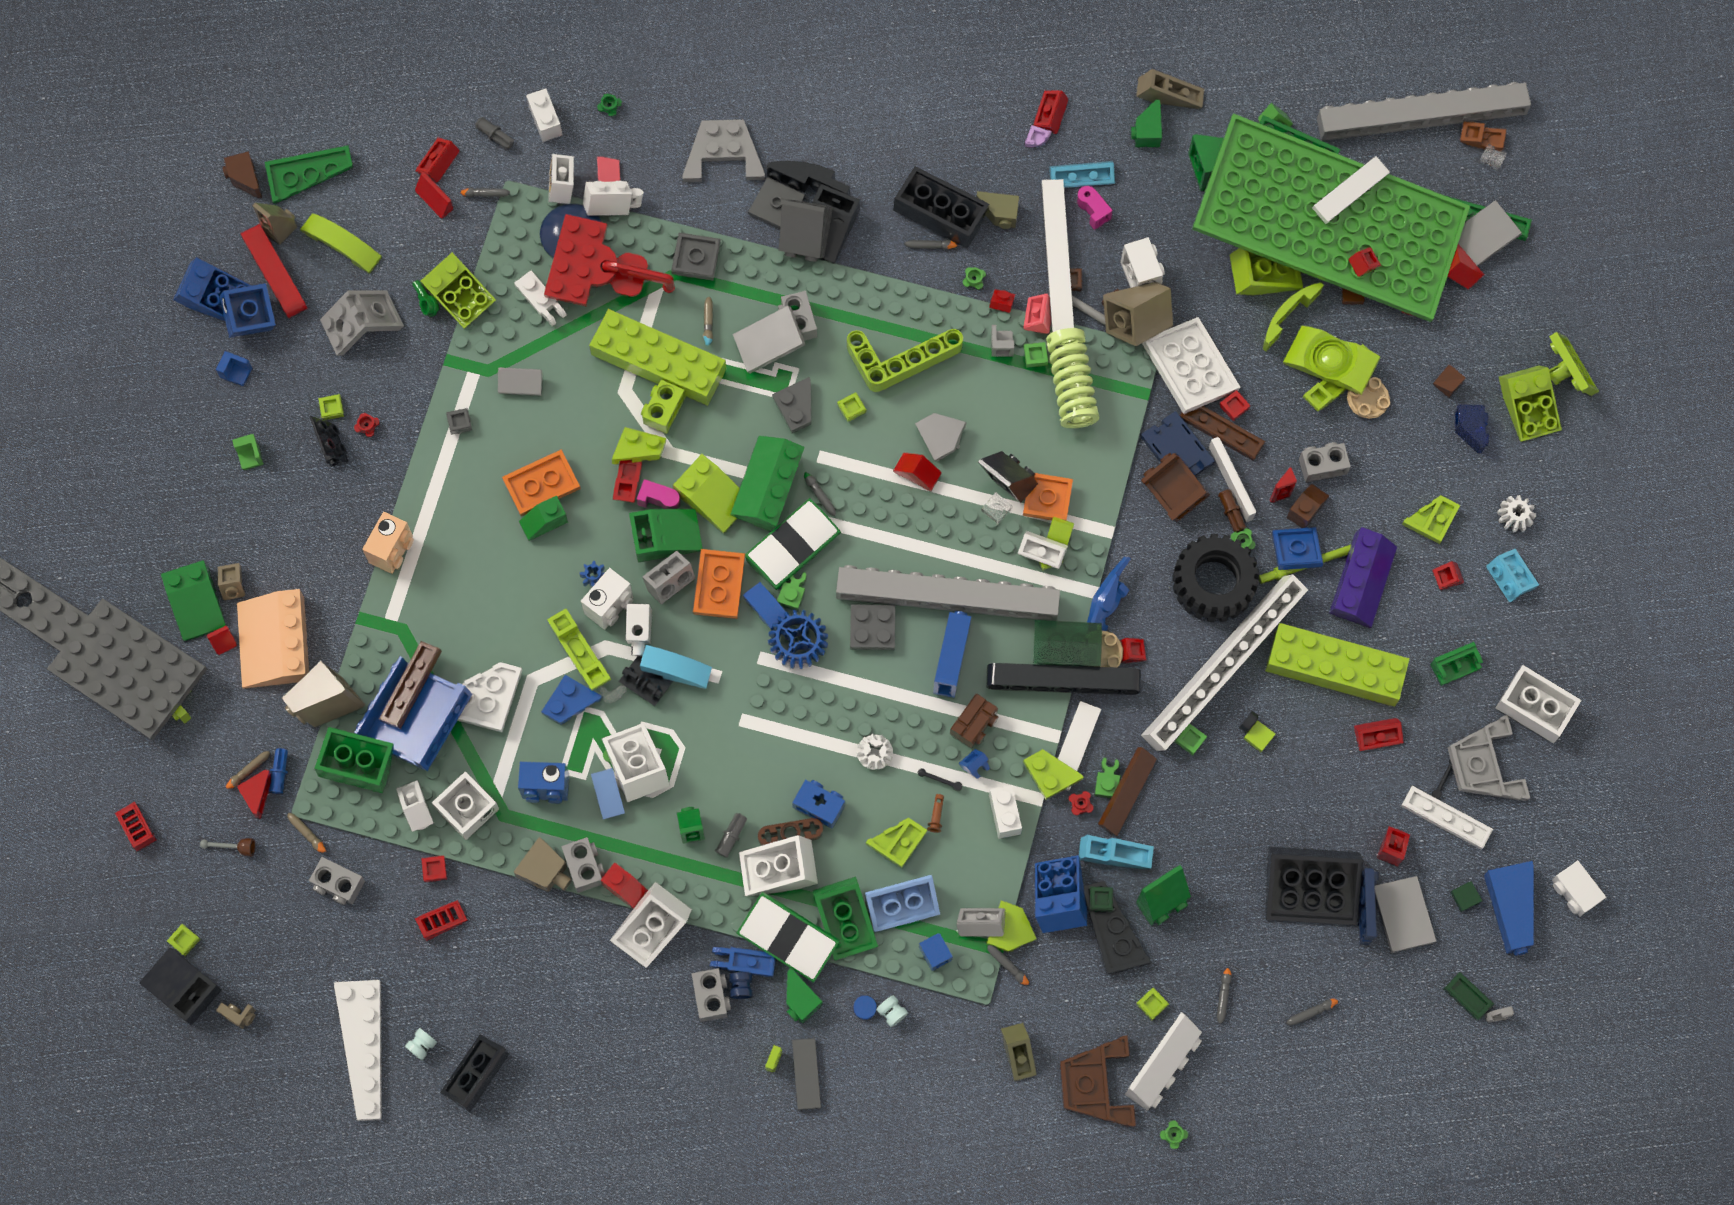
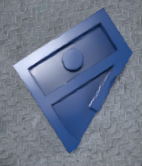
M565 675L541 712L544 716L562 725L569 721L572 716L585 711V708L601 701L602 696Z

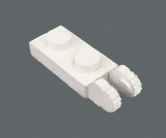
M529 271L514 283L515 287L532 307L551 326L556 324L555 318L548 312L552 308L562 318L567 316L557 300L544 297L546 287L532 271Z

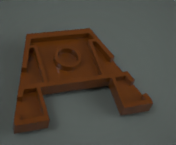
M1128 1035L1060 1062L1064 1110L1128 1127L1136 1126L1134 1105L1109 1106L1105 1059L1129 1057Z

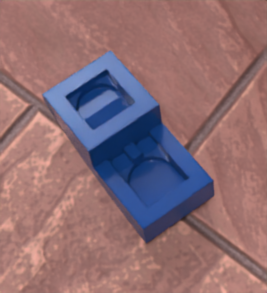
M761 582L743 594L745 601L758 613L759 618L771 630H774L771 626L772 623L780 624L777 620L778 616L786 619L784 614L786 611Z

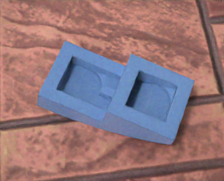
M613 768L592 773L591 777L603 819L624 814L625 811Z

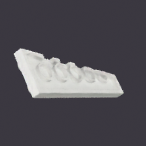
M381 981L334 982L357 1120H382Z

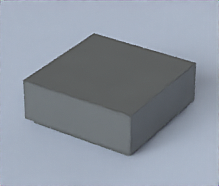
M468 408L446 412L451 435L472 430Z

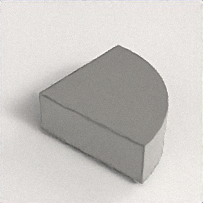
M1511 1006L1485 1014L1486 1021L1491 1023L1507 1020L1514 1013Z

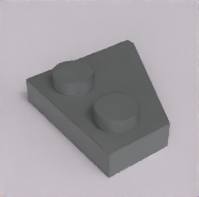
M810 377L772 394V398L791 433L811 425Z

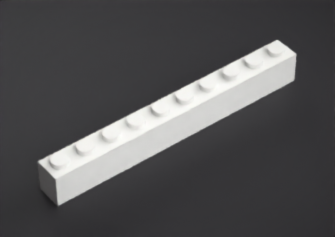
M1293 574L1283 576L1141 736L1156 751L1166 750L1308 589Z

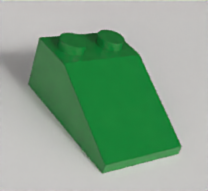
M204 560L161 574L184 642L207 635L226 626L212 576Z
M1181 865L1158 878L1140 892L1136 905L1151 926L1156 922L1160 925L1170 918L1168 915L1176 910L1179 913L1188 907L1187 902L1191 895Z
M856 876L812 890L825 931L840 940L832 953L834 961L878 947Z

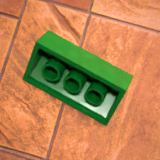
M758 436L730 515L769 532L773 530L778 524L805 447L784 438Z

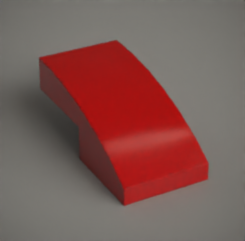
M632 460L620 461L618 475L615 480L613 500L635 503L642 461L632 463Z

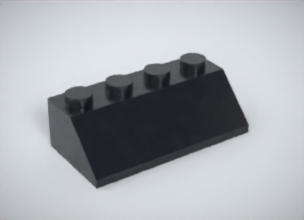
M914 166L894 198L893 211L968 249L981 226L990 204Z

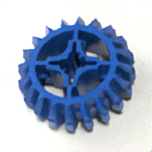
M793 610V616L785 612L786 619L778 616L777 620L780 624L772 623L771 625L774 630L768 633L771 637L768 640V645L772 646L770 652L777 653L775 659L777 661L782 659L783 666L790 662V668L794 669L795 664H799V668L803 669V663L811 667V659L818 662V655L823 656L825 654L822 648H827L828 643L824 641L828 639V634L823 633L826 630V626L820 625V618L813 621V613L807 617L805 610H802L801 615H797V610ZM800 624V627L797 629L789 628L792 625ZM809 628L816 635L817 640L815 644L806 636ZM781 635L785 636V639L790 642L787 651L780 643ZM802 635V641L795 642L794 644V637L797 638V636L801 637ZM803 649L808 651L803 654H796L798 650Z

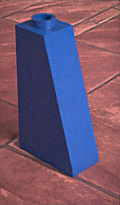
M949 612L934 680L933 694L955 698L971 623V616H967L968 614L965 612Z
M1529 861L1488 870L1484 878L1506 953L1514 952L1515 956L1528 953L1527 949L1534 945L1533 862Z

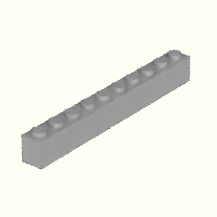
M1512 82L1508 85H1490L1487 88L1480 89L1472 87L1464 91L1450 90L1441 94L1428 93L1425 96L1417 97L1410 95L1402 99L1388 98L1379 102L1371 100L1363 104L1348 103L1340 107L1326 106L1319 110L1317 123L1321 141L1527 115L1531 103L1526 83Z
M846 565L844 568L839 567L836 599L1055 622L1058 617L1060 590L1055 589L1053 586L1038 588L1027 583L1020 584L1019 586L1011 585L1007 581L989 583L986 579L970 581L965 577H954V579L939 574H934L932 577L923 576L919 572L902 574L898 570L882 572L877 568H866V570L857 569V567L852 565Z

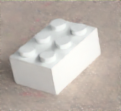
M1522 665L1497 704L1496 709L1550 742L1555 743L1581 700Z

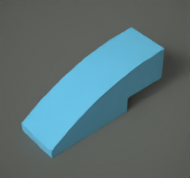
M649 645L645 646L640 664L641 671L661 675L663 679L707 689L712 667L704 663Z
M1086 835L1080 840L1079 857L1082 861L1151 869L1154 846L1116 838L1105 839Z

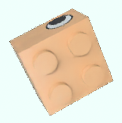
M383 511L362 549L369 564L393 574L395 569H399L403 562L402 556L404 552L411 548L414 541L408 523Z

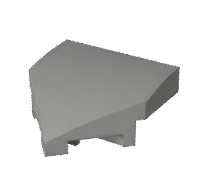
M933 413L915 424L932 457L938 462L960 448V439L967 423Z

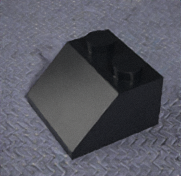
M1003 451L984 457L978 462L995 483L1020 503L1038 485L1034 478L1036 474L1027 466L1022 468L1019 465L1020 461L1012 454L1008 456Z

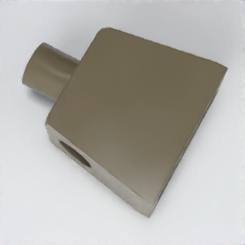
M540 837L514 870V874L518 879L546 892H549L554 884L566 890L572 881L570 877L563 873L567 868L566 862Z

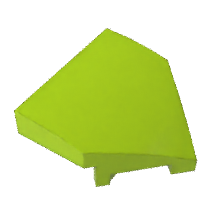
M1001 901L999 908H1005L1006 911L1003 936H989L986 945H992L997 949L1012 952L1029 942L1037 940L1023 908Z

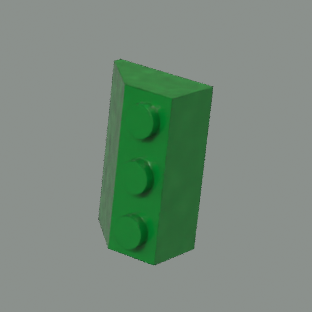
M328 727L314 769L318 777L383 793L390 774L394 744Z

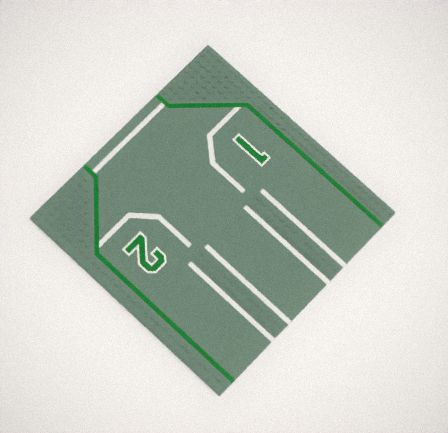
M506 181L503 189L509 190L510 194L499 198L474 272L476 279L496 301L465 329L457 322L392 516L408 523L414 539L413 544L409 550L404 552L402 556L403 562L399 569L394 570L393 574L376 566L374 567L338 673L366 705L361 709L320 726L292 813L302 820L435 856L444 855L446 859L516 877L514 870L540 837L566 862L567 868L563 873L572 879L561 846L588 837L589 843H595L598 852L595 860L597 864H602L605 874L615 862L637 879L647 890L656 882L691 908V913L685 924L744 939L736 933L760 895L745 896L739 852L761 846L758 841V832L764 826L811 818L794 809L792 802L805 779L809 782L815 780L824 786V790L830 793L831 791H836L845 800V807L833 829L822 824V836L812 841L818 884L797 890L770 893L768 895L825 930L812 890L856 876L867 909L865 892L932 875L940 915L874 932L878 947L834 961L833 954H831L827 962L979 1004H990L1000 963L987 949L988 945L986 944L989 936L959 935L957 929L959 912L961 908H999L1001 901L1016 905L1044 800L1023 760L1042 749L1055 757L1071 693L988 689L986 687L987 665L991 663L1079 666V647L1087 636V620L1091 602L1100 587L1157 369L1142 343L1134 346L1106 332L1074 324V328L1081 329L1085 333L1086 342L1082 344L1087 346V351L1084 354L1089 357V362L1085 365L1091 368V372L1087 376L1093 379L1090 387L1095 389V393L1091 397L1097 401L1095 406H1097L1099 412V420L1092 425L1082 428H1065L1060 424V407L1057 405L1058 396L1055 394L1056 386L1053 383L1054 375L1051 371L1052 364L1049 360L1051 354L1048 351L1046 337L1052 333V324L1048 334L1024 330L1026 315L1024 311L1012 308L1011 312L1008 313L989 308V302L836 263L833 264L820 259L817 262L805 260L804 255L797 254V258L784 256L785 252L779 251L777 248L629 211V215H598L601 222L608 225L603 244L613 250L616 258L624 253L643 256L648 263V270L670 274L673 277L675 283L674 291L667 293L663 290V284L644 280L641 292L633 297L617 294L610 283L601 287L592 286L587 306L557 300L567 316L562 318L552 308L548 312L555 318L556 324L551 326L532 307L515 287L514 283L529 271H532L546 287L553 258L545 252L541 244L540 227L549 212L565 204L549 202L548 190ZM571 196L570 204L583 205V199ZM679 233L721 239L714 281L671 274ZM806 291L817 328V338L805 340V346L751 374L748 373L733 334L779 310L778 305H781L782 296ZM707 297H711L713 302V340L709 346H706L703 338L704 304ZM791 306L792 311L799 309L798 306ZM607 310L615 311L725 359L727 370L709 405H704L686 397L667 434L643 424L642 408L645 403L649 404L652 398L650 397L654 385L658 386V384L591 355L589 345ZM798 325L800 330L805 328L803 325ZM992 325H996V331L1013 332V356H991ZM950 329H957L963 335L962 350L957 355L880 392H873L867 387L847 350V336L855 330H859L866 335L880 362H884ZM954 339L948 341L952 345L958 343V341ZM853 341L851 344L859 346L862 343L860 341ZM1045 342L1048 365L1026 368L1024 344ZM937 349L929 350V352L932 354H937L939 352ZM867 358L862 360V363L869 364L872 362L870 359ZM918 358L910 359L912 363L920 362ZM893 367L892 369H890L892 372L895 373L901 371V369L898 367ZM498 368L542 370L541 396L498 394ZM878 376L871 378L874 382H879L882 380ZM810 377L811 425L791 433L772 398V394ZM856 392L867 412L847 422L837 402ZM664 394L661 398L667 400L672 395ZM468 408L472 430L451 435L446 412ZM656 412L652 417L660 418L663 414ZM933 413L967 423L960 439V448L938 462L932 457L915 424ZM624 427L666 438V445L660 460L642 461L635 503L613 500L619 464H612V457ZM758 436L784 438L805 447L777 526L810 498L841 531L840 535L794 575L795 579H800L803 572L806 573V581L800 586L805 588V592L797 615H801L802 610L806 611L807 617L813 613V621L820 618V625L826 626V630L823 633L828 634V639L824 640L828 643L827 648H822L825 654L823 656L818 655V662L811 659V667L803 663V669L799 668V664H795L794 669L790 668V662L783 666L782 659L778 661L775 659L777 653L770 652L772 646L768 645V640L771 639L768 633L772 630L745 601L743 594L761 582L772 596L778 600L782 586L775 590L747 563L746 558L738 619L693 614L701 551L682 555L690 562L696 579L663 604H660L648 592L643 576L666 558L639 563L637 560L629 513L649 509H663L651 503H648L646 508L638 505L637 496L644 479L673 489V484L703 454L740 488ZM562 449L581 489L559 499L566 513L568 523L528 541L519 523L524 516H520L502 477ZM1003 451L1008 456L1010 454L1014 455L1020 461L1019 465L1022 468L1027 466L1034 473L1073 479L1066 521L1074 523L1063 563H1061L1059 569L1050 567L1042 570L1038 561L1018 554L1024 534L1029 531L1047 538L1052 520L1023 516L1025 499L1020 503L995 483L978 463L980 459ZM903 453L924 455L942 472L932 492L893 472ZM805 472L816 479V483L834 506L835 516L830 515L825 510L811 487L806 484L804 480ZM680 499L679 509H693ZM696 512L703 549L746 554L770 533L765 529L737 519L725 533H722ZM593 561L598 566L603 564L605 567L603 572L611 568L630 583L633 594V602L631 604H649L652 609L651 643L645 644V646L649 645L674 652L711 666L712 671L707 689L673 681L656 706H653L618 682L623 676L622 671L626 666L629 668L637 657L631 656V644H628L626 641L627 609H622L618 614L619 618L615 624L608 626L605 630L584 614L581 600L592 588L589 584L585 587L583 586V580L586 578H581L580 572H585L584 564L590 565ZM846 565H852L857 567V569L877 568L882 572L898 570L902 574L919 572L923 576L931 577L934 574H939L954 579V577H965L970 581L986 579L989 583L1007 581L1011 585L1019 586L1020 584L1027 583L1038 588L1053 586L1055 589L1060 590L1058 617L1055 622L965 612L968 614L967 616H971V623L955 698L933 694L934 680L949 612L954 613L955 611L895 605V650H851V604H890L836 599L839 567L844 568ZM591 573L590 577L594 576L596 578L598 575H594L593 573ZM782 606L790 616H793V609ZM566 608L611 680L593 690L602 696L601 701L593 703L585 708V711L572 716L569 721L560 725L544 716L541 711L563 677L567 675L589 688L547 621L548 618ZM800 624L792 625L789 628L797 629L800 627ZM809 628L806 636L815 644L817 640L816 635ZM642 629L635 631L636 636L642 634ZM781 635L780 643L787 651L790 642L785 639V636ZM802 635L801 637H794V644L795 642L802 641ZM421 641L438 647L442 651L431 674L456 685L457 683L463 684L465 680L479 673L482 674L499 662L522 668L520 680L502 732L457 720L428 771L392 755L390 774L383 793L318 777L314 768L328 727L354 733L358 722L366 714L370 702L378 694L380 685L388 677L392 665L397 662L400 656L409 663ZM802 649L798 650L796 654H803L808 651ZM978 694L998 708L996 715L999 718L992 728L988 726L983 732L986 736L981 744H975L973 748H969L950 734V729L974 695ZM644 723L666 769L670 786L627 802L614 771L625 813L603 819L591 777L592 773L613 768L611 762H606L603 758V753L606 749L602 738ZM871 734L882 735L890 741L893 755L887 766L882 769L872 770L860 763L857 757V747L864 737ZM870 745L871 752L869 756L875 754L880 758L879 750L881 747L874 748ZM974 749L984 752L990 767L988 771L984 770L982 766L977 769L980 775L979 779L971 776L959 765V762ZM520 762L566 763L570 774L568 801L562 800V803L559 804L549 803L548 800L530 803L526 802V799H522L518 789ZM923 768L926 772L951 782H961L962 789L955 791L952 786L926 776L920 777L917 772ZM465 771L499 807V810L467 840L451 826L432 804ZM418 780L433 824L425 829L412 832L403 812L397 788ZM1012 785L1022 826L1021 834L998 839L989 792L993 788ZM936 794L944 795L940 819L942 828H939L941 832L933 833L927 830V833L903 868H900L866 845L868 839L878 836L884 830L898 825L899 822L908 817L927 829L929 827L928 823L931 822L935 796ZM824 799L816 801L817 806H819L821 803L824 804ZM686 807L699 808L705 840L683 844L677 812H681V809ZM740 813L747 818V821L738 836L739 841L736 840L728 858L716 853L715 849L724 835L723 831L727 830L734 815ZM811 824L810 828L803 830V825L799 826L802 837H805V831H811L812 835H814L816 830L819 829L814 824ZM789 827L784 831V835L786 838L794 837L797 835V831L795 828ZM777 829V835H770V832H765V836L762 839L771 842L772 837L778 836V841L782 840L780 835L781 829ZM580 849L576 852L575 857L582 859L587 855V851ZM587 870L583 873L582 878L589 880L593 878L594 872ZM572 879L568 888L564 890L632 909L602 885L577 893ZM554 884L553 888L563 890ZM939 933L953 958L951 962L931 971L919 949V943Z

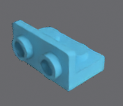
M1516 549L1498 555L1486 566L1509 602L1539 586Z

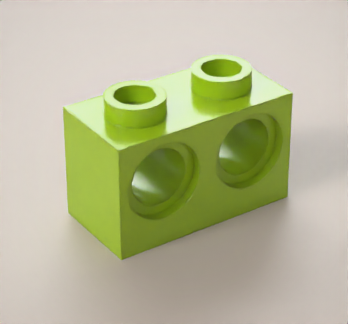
M661 379L658 386L654 385L650 394L652 398L649 404L645 403L641 415L643 424L667 434L686 396L685 389ZM664 394L672 395L667 400L661 398ZM656 412L663 414L660 418L652 417Z

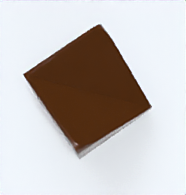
M1448 365L1433 385L1450 398L1463 384L1466 377L1454 367Z

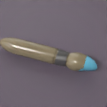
M707 297L704 304L703 338L706 346H709L713 340V302L711 297Z

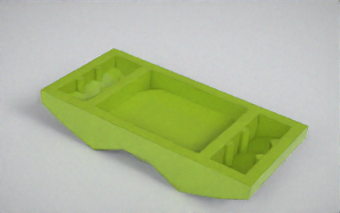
M1301 326L1283 364L1362 395L1380 360V356L1357 343L1338 339L1324 330Z

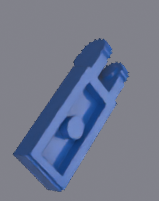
M713 947L712 953L729 956V963L711 961L710 967L737 973L748 972L752 973V975L773 978L776 958L768 953L731 947V949Z

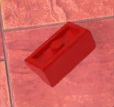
M1044 91L1033 126L1052 131V134L1058 133L1068 103V97L1063 91Z
M437 138L415 171L420 175L423 172L426 173L433 182L438 183L458 155L459 149L452 141Z
M423 172L419 177L415 192L440 218H444L453 211L451 199Z
M1291 467L1275 485L1270 502L1274 503L1291 497L1297 482Z
M1397 718L1354 726L1359 751L1404 743L1401 721Z

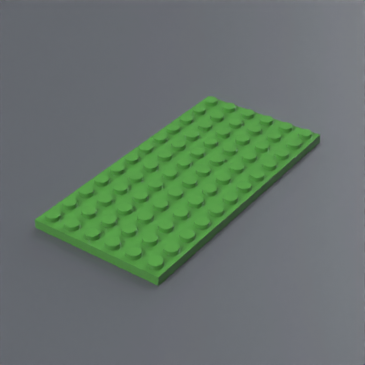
M1233 113L1192 230L1431 322L1434 319L1470 205L1388 174L1325 224L1312 207L1365 164ZM1371 247L1381 266L1362 276H1357L1349 262V258L1358 251Z

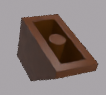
M249 151L225 157L226 166L222 167L225 178H230L232 185L256 198H262Z
M1311 484L1302 492L1290 508L1287 519L1300 528H1307L1327 501L1329 495Z

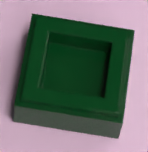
M1472 881L1450 892L1461 912L1482 902Z
M1090 887L1089 911H1113V887Z

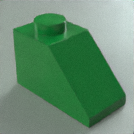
M1155 100L1136 118L1135 126L1131 127V140L1135 141V147H1160L1162 140L1160 100Z
M556 495L537 504L519 523L528 541L568 523V519Z
M686 807L681 809V812H677L682 843L705 840L699 808Z
M790 968L787 976L786 1005L789 1009L787 1014L795 1022L799 1020L803 1024L823 1003L795 971Z

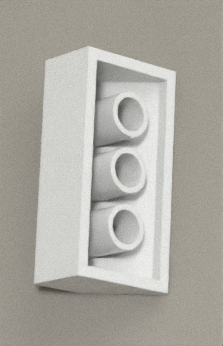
M1181 1012L1125 1093L1127 1097L1147 1111L1151 1106L1157 1107L1163 1098L1160 1092L1164 1087L1170 1088L1176 1079L1172 1076L1176 1069H1183L1189 1060L1185 1057L1190 1049L1195 1052L1202 1041L1199 1039L1202 1032L1185 1014Z

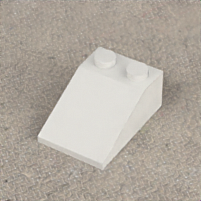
M644 723L602 738L627 802L670 786L666 769Z
M797 835L739 852L744 891L747 897L760 895L762 891L770 894L797 890L818 884L812 841L810 839Z
M655 882L610 941L647 968L687 922L692 909Z

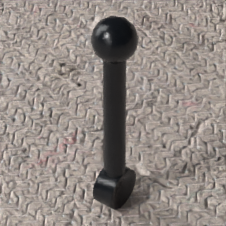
M1450 759L1449 766L1437 789L1431 793V796L1436 799L1441 797L1440 791L1453 768Z
M923 768L917 772L920 777L926 776L952 786L955 791L962 789L961 782H951L930 774Z

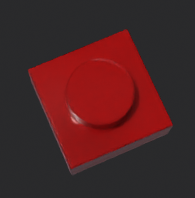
M995 289L989 308L1010 313L1015 294Z
M1237 390L1219 404L1232 421L1250 409L1249 403Z
M444 855L421 858L424 882L447 880Z

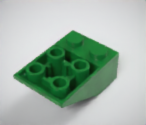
M649 509L629 513L638 563L667 558L676 551L684 555L700 552L703 549L696 509Z

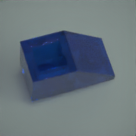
M1459 404L1455 410V433L1476 453H1482L1489 444V434L1485 432L1489 416L1488 413H1485V405Z

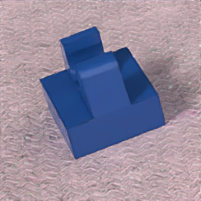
M974 749L959 762L964 771L977 779L980 778L977 772L980 766L986 771L990 769L987 756L984 752Z

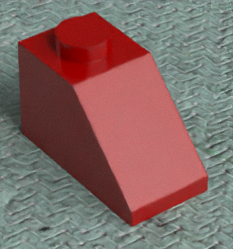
M615 862L600 880L603 887L632 909L635 908L648 891L637 879Z

